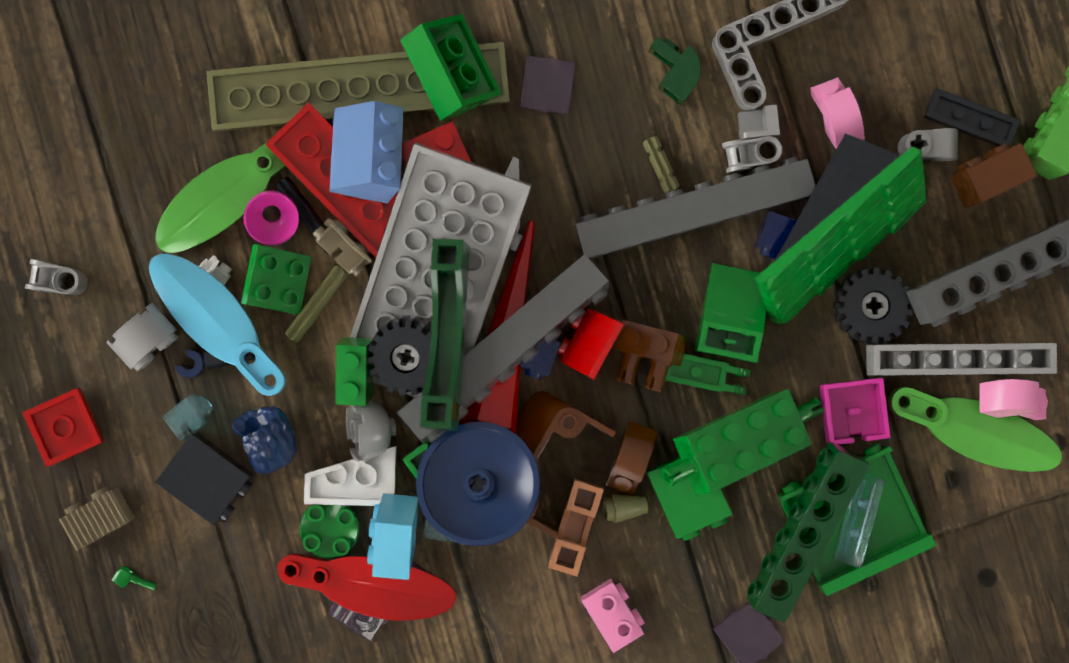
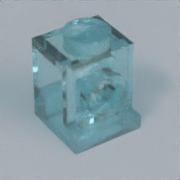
M190 394L162 416V418L180 441L186 440L190 435L188 430L191 429L192 432H195L207 423L205 417L211 413L213 407L203 395L199 397L197 394Z

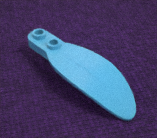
M171 254L154 256L149 264L153 285L172 316L186 333L214 357L235 365L259 393L266 396L280 393L286 385V376L282 369L260 346L251 319L233 294L210 273L182 257ZM250 352L256 357L253 364H249L246 361V356ZM269 375H273L276 378V383L273 386H269L266 382V378Z

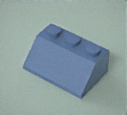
M371 101L339 107L334 110L329 192L382 203H388L400 190L403 107Z

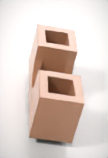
M573 478L558 528L559 534L554 541L549 557L548 568L578 576L586 550L589 531L593 519L596 517L603 494V486Z

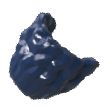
M270 406L268 408L261 407L259 410L250 409L243 413L241 418H235L232 429L236 434L243 437V448L249 456L250 464L256 473H273L292 461L297 451L295 431L287 415L280 408Z

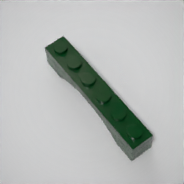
M432 239L430 268L432 283V329L428 369L422 392L420 427L430 430L458 431L470 246L464 240Z

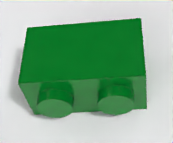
M343 337L336 344L337 405L366 406L372 399L373 376L370 372L372 363L368 364L367 357L370 355L368 347L373 339Z

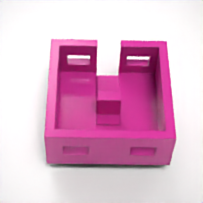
M883 378L819 385L821 407L824 408L823 424L826 444L829 441L835 444L854 443V438L850 437L853 435H861V440L864 441L890 438Z

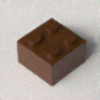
M1007 142L984 153L985 160L980 155L957 166L958 173L950 176L964 207L968 208L1036 177L1037 174L1022 144L1011 147L1010 143Z

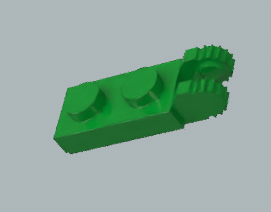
M684 354L681 367L676 365L668 367L665 380L722 393L723 391L746 395V388L739 385L725 384L727 372L745 378L750 376L751 370L728 366L729 363Z

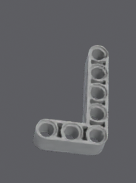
M783 0L719 29L713 39L712 48L738 107L743 111L757 110L763 104L767 95L766 88L748 49L842 8L849 0H810L815 4V12L804 10L802 6V1L804 0ZM775 13H785L788 16V23H778L775 19ZM747 25H758L761 28V35L752 36L749 34ZM730 36L734 40V47H723L720 44V37ZM737 62L743 64L746 68V74L743 76L734 74L732 64ZM744 91H755L758 95V102H747L744 98Z

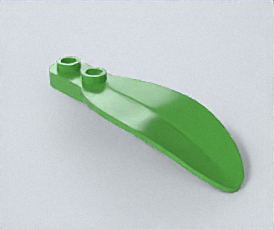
M263 144L252 153L228 158L205 170L190 181L175 196L163 213L156 230V243L158 247L168 253L181 252L191 249L223 232L244 215L248 202L255 195L265 191L270 178L287 166ZM260 159H268L269 165L266 168L259 167L258 162Z
M898 387L889 395L888 405L895 415L926 426L944 445L977 462L1003 469L1037 472L1051 470L1057 467L1062 460V453L1059 447L1040 429L1017 415L996 418L980 413V401L961 397L938 399L909 387ZM902 396L906 398V404L903 407L899 405V399ZM928 407H932L933 414L931 417H927L926 410Z

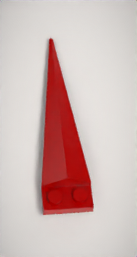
M530 220L487 336L526 304L535 223ZM520 364L514 368L516 372L510 379L504 383L498 381L490 388L492 393L481 403L475 401L467 408L468 414L459 421L458 425L470 422H487L500 425L516 434Z

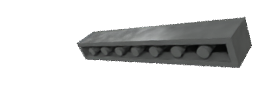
M798 156L780 161L782 166L770 169L769 164L752 169L753 174L741 177L740 172L723 177V183L713 185L712 181H706L694 185L695 191L684 193L683 189L674 190L666 193V199L656 202L654 197L637 201L638 207L626 209L625 205L608 209L609 215L599 218L597 213L582 216L579 218L580 223L575 224L582 254L592 259L809 198L816 186L808 159L799 161Z
M585 254L463 356L459 421L468 414L467 408L475 401L481 403L492 393L490 388L498 381L504 383L515 374L514 368L522 361L525 364L531 361L539 353L538 347L544 342L550 344L561 335L562 331L560 329L568 322L571 324L577 322L585 314L584 308L592 302L596 305L607 296V289L609 288L608 279ZM421 392L397 413L424 444L428 441L433 443L445 430H430L420 427Z

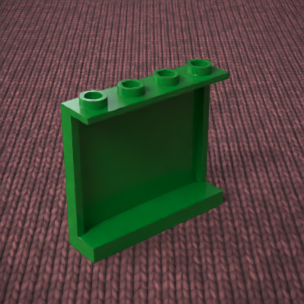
M876 443L863 449L864 454L861 456L870 464V467L812 572L820 591L825 596L838 592L936 546L932 535L926 532L891 457L890 452L892 448L890 446H881L880 443ZM838 474L832 475L828 483L834 482ZM798 480L790 482L781 487L783 492L777 494L787 519L789 518V510L792 504L798 501L803 492L804 482L800 484ZM824 500L817 502L814 509L820 508ZM810 527L802 529L799 535L806 534Z

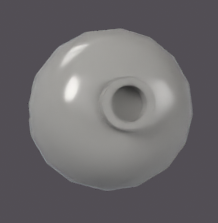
M369 401L366 406L350 405L351 407L346 408L347 440L352 439L355 448H349L353 459L357 462L379 457L389 447L391 436L396 435L394 418H389L386 409L373 401Z

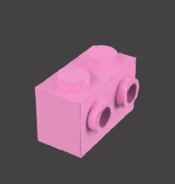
M610 578L581 596V601L614 653L644 635L641 626L645 622L636 608L630 610L625 600L629 596L622 584L619 582L615 585Z

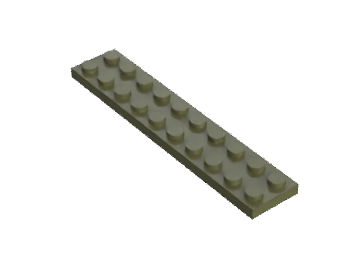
M504 42L478 44L502 93L499 97L480 106L510 103ZM406 51L206 71L211 127L214 132L286 125L308 102L326 121L334 120V110L336 108L371 101L403 107V114L434 111Z

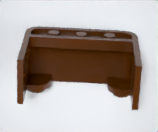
M539 391L529 398L518 417L516 435L528 446L537 461L553 432L565 438H573L581 433L586 423L612 437L615 436L616 431L545 391ZM538 500L534 513L527 523L556 539L559 534L558 528L534 515L538 509Z

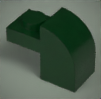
M657 36L648 52L670 68V71L660 82L658 89L682 106L699 81L701 73L699 57L691 46L688 45L685 51L680 54L678 52L679 48L675 43L667 38L662 40Z

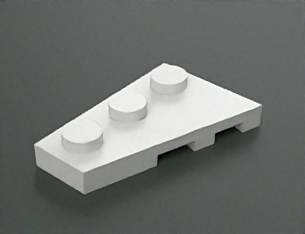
M397 446L387 448L382 455L374 459L357 462L351 459L306 473L304 504L360 506L380 504L383 493L395 494Z

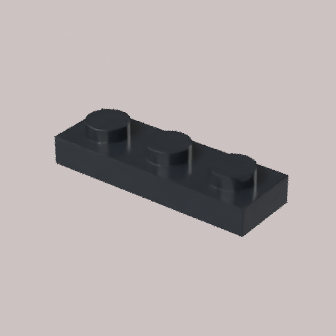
M938 88L934 89L923 117L946 127L958 129L959 132L996 146H1001L1007 142L1011 145L1020 123L1019 119Z

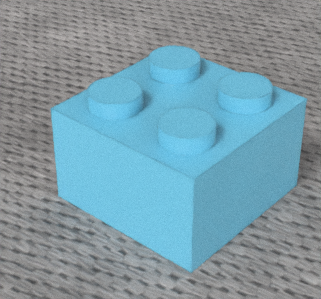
M383 493L380 504L374 505L373 519L370 520L369 537H372V543L369 546L367 564H373L372 577L409 580L416 546L418 496Z

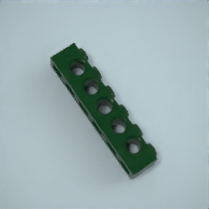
M829 441L826 448L821 450L817 458V466L812 475H809L804 481L803 492L798 501L792 504L789 510V518L784 528H781L776 534L775 545L770 554H767L762 560L761 571L756 580H753L748 587L746 598L753 610L784 623L787 621L870 467V464L860 454ZM838 474L834 482L828 483L832 475ZM824 500L820 508L814 509L817 502ZM810 527L806 534L799 535L802 529ZM796 553L792 560L785 561L790 554ZM782 580L778 586L771 587L775 581Z

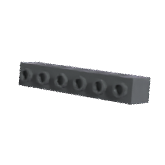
M1069 219L1055 223L906 291L919 324L932 323L933 327L950 321L949 315L956 311L961 315L976 309L975 303L982 299L985 303L1002 297L1000 291L1009 288L1010 291L1017 290L1028 284L1026 279L1035 276V279H1040L1052 274V267L1060 264L1061 268L1069 266ZM1047 245L1051 249V257L1047 254ZM1021 256L1026 261V268H1023L1021 265ZM996 268L1001 273L1000 281L995 276ZM970 279L975 284L974 293L969 288ZM944 291H946L950 297L948 305L943 300Z

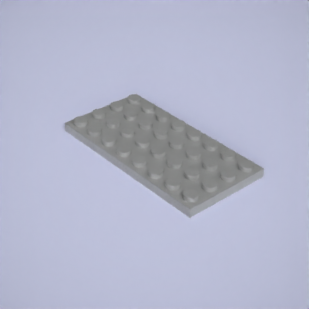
M415 143L350 337L372 339L385 323H388L395 317L400 319L403 315H410L412 319L416 316L423 317L422 322L426 324L428 321L432 322V283L430 271L432 239L464 240L470 246L463 356H465L476 345L532 184ZM406 349L404 353H399L403 357L402 361L404 363H408L409 360H415L411 356V350ZM377 374L373 375V382L377 383L376 381L379 378ZM407 392V395L416 397L418 395H411V392Z

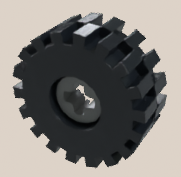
M871 268L849 275V278L843 280L840 284V289L835 292L836 302H833V309H836L835 321H839L841 325L839 328L842 332L848 333V337L853 340H859L861 343H881L890 341L893 337H898L902 333L901 330L907 328L910 323L907 321L908 317L913 315V310L910 309L911 303L906 294V291L910 289L908 285L902 284L901 281L903 279L899 275L894 276L892 271L887 269ZM871 297L875 298L877 303H881V307L876 310L875 315L872 314L871 309L866 308V303H870L872 300Z
M403 315L400 319L395 317L378 330L372 338L373 341L369 344L368 351H370V355L367 357L368 364L372 363L371 375L377 374L379 378L376 382L380 386L383 383L388 385L387 391L391 393L394 390H399V395L405 396L407 392H411V395H416L424 388L430 354L432 322L428 321L427 324L422 322L423 317L416 316L414 319L410 318V315ZM406 349L411 350V356L415 360H409L408 363H404L402 361L403 357L399 353H404Z

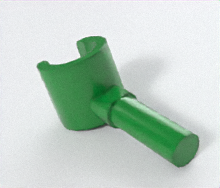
M127 566L120 567L112 578V581L122 588H125L130 581L153 591L157 585L135 575L134 571Z

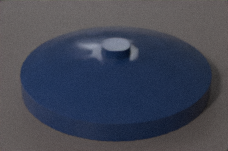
M470 422L458 425V431L447 430L429 446L420 462L416 488L421 510L429 523L440 534L463 545L489 546L507 540L525 526L537 506L541 482L537 462L528 446L520 437L500 425L487 422Z

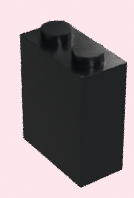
M196 432L189 435L155 483L210 524L215 525L220 521L225 523L235 510L232 504L238 496L244 498L253 486L250 480L255 474Z

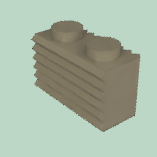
M106 486L91 494L90 496L93 500L83 505L80 501L64 510L67 515L60 518L59 521L76 551L85 548L135 519L119 488L109 491Z

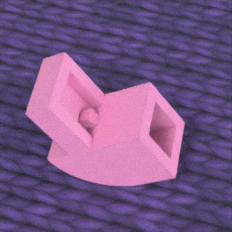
M839 78L810 88L811 96L823 114L825 132L835 149H837L845 134L863 141L865 140L860 109L850 88L845 89Z
M1009 379L979 383L980 413L996 418L1020 415L1033 420L1046 419L1048 400L1046 390L1039 388V382Z

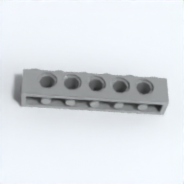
M1057 343L866 345L867 375L1057 374Z

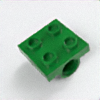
M253 244L241 304L298 315L302 308L312 257Z

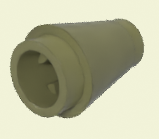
M610 494L609 497L602 499L604 519L606 522L612 521L615 524L647 514V499L645 496Z

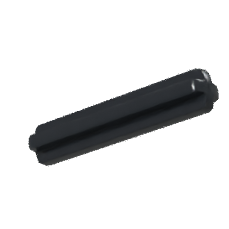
M289 177L281 179L276 184V188L279 192L286 194L292 199L299 212V219L316 240L317 238L313 233L320 226L325 230L327 227Z

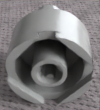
M153 303L145 307L146 311L143 314L137 313L112 335L114 338L106 342L131 370L135 368L137 372L156 358L153 354L156 349L162 351L179 338L175 334L177 329Z

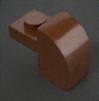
M631 421L628 422L620 441L616 459L607 477L606 486L634 495L648 466L657 435L656 430Z

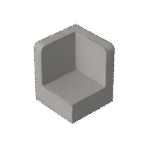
M777 105L764 106L762 110L743 111L737 115L740 139H754L766 136L777 138L780 135Z

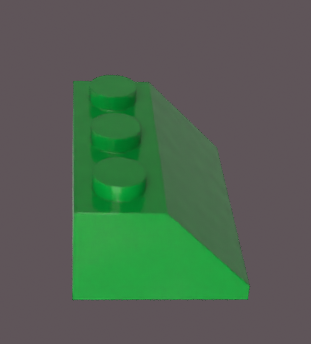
M463 14L421 23L400 40L440 121L460 116L502 94Z

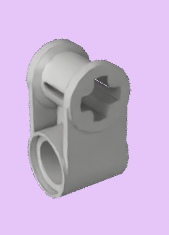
M955 128L917 130L906 134L898 142L897 148L900 155L911 147L910 142L913 141L914 144H919L923 160H958V129Z
M772 136L739 139L722 143V148L726 149L729 166L726 168L727 174L749 171L767 164L769 166L773 165L782 154L781 143ZM763 144L771 145L775 150L774 157L771 159L762 157L759 152L760 146Z
M30 259L32 269L29 283L25 284V289L66 295H80L87 289L88 278L83 271L58 266L55 263ZM72 274L75 278V283L72 288L68 289L66 279Z

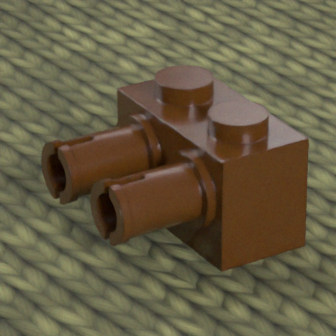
M622 320L621 323L624 325L618 334L614 348L621 351L620 354H623L616 381L635 386L640 360H644V357L649 358L648 361L651 364L644 388L663 393L668 367H672V365L681 367L688 337Z

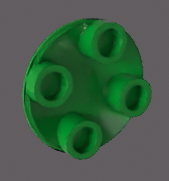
M312 504L304 512L300 521L299 531L303 546L307 551L322 558L330 559L346 555L353 548L359 536V522L356 514L348 505Z

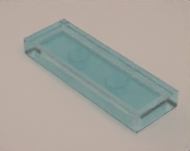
M865 474L847 507L834 559L852 566L862 567L885 484L884 479Z

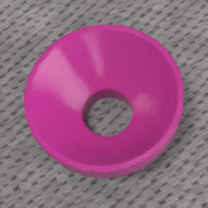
M274 190L264 191L255 195L248 202L243 216L244 225L249 235L256 241L266 245H278L286 242L295 234L299 224V212L295 203L286 194ZM267 206H276L279 208L281 216L276 221H268L263 216V210Z

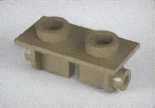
M328 218L323 223L327 229L325 230L320 226L313 233L317 238L315 242L329 255L339 248L342 252L334 260L349 275L352 273L356 277L364 269L360 265L362 262L365 265L372 262L368 257L370 252L361 242L357 241L354 243L346 235L349 231L340 221L335 220L333 222Z

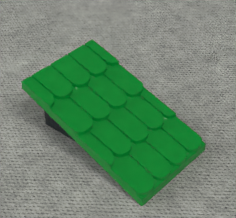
M844 135L777 258L755 278L772 322L779 325L788 323L816 294L821 296L855 261H862L889 233L895 234L927 202L922 150L910 147L902 155H899L851 135Z

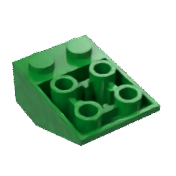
M715 263L711 264L694 351L751 363L758 362L766 316V307L755 281V278L760 273Z

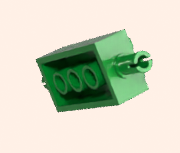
M789 389L772 392L674 438L673 441L682 461L662 469L663 477L671 476L664 480L665 483L672 487L690 478L697 495L713 493L812 445L803 423L824 414L823 407L812 409L822 403L814 397L796 407Z

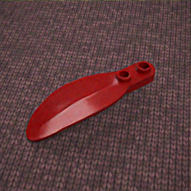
M293 553L282 558L277 568L278 576L284 583L320 591L330 600L348 610L378 619L405 621L430 618L449 610L456 601L455 591L448 583L433 574L413 566L411 567L409 580L372 577L373 564H367V556H348L328 561ZM289 565H293L296 568L295 575H291L288 572ZM318 571H322L325 574L324 581L317 579L316 574Z

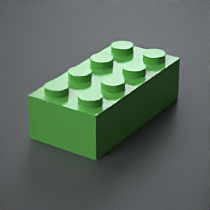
M1069 66L1064 74L1067 76L1063 86H1058L1050 98V102L1053 104L1049 111L1043 112L1035 124V127L1038 128L1033 138H1028L1023 145L1035 172L1048 180L1069 174Z

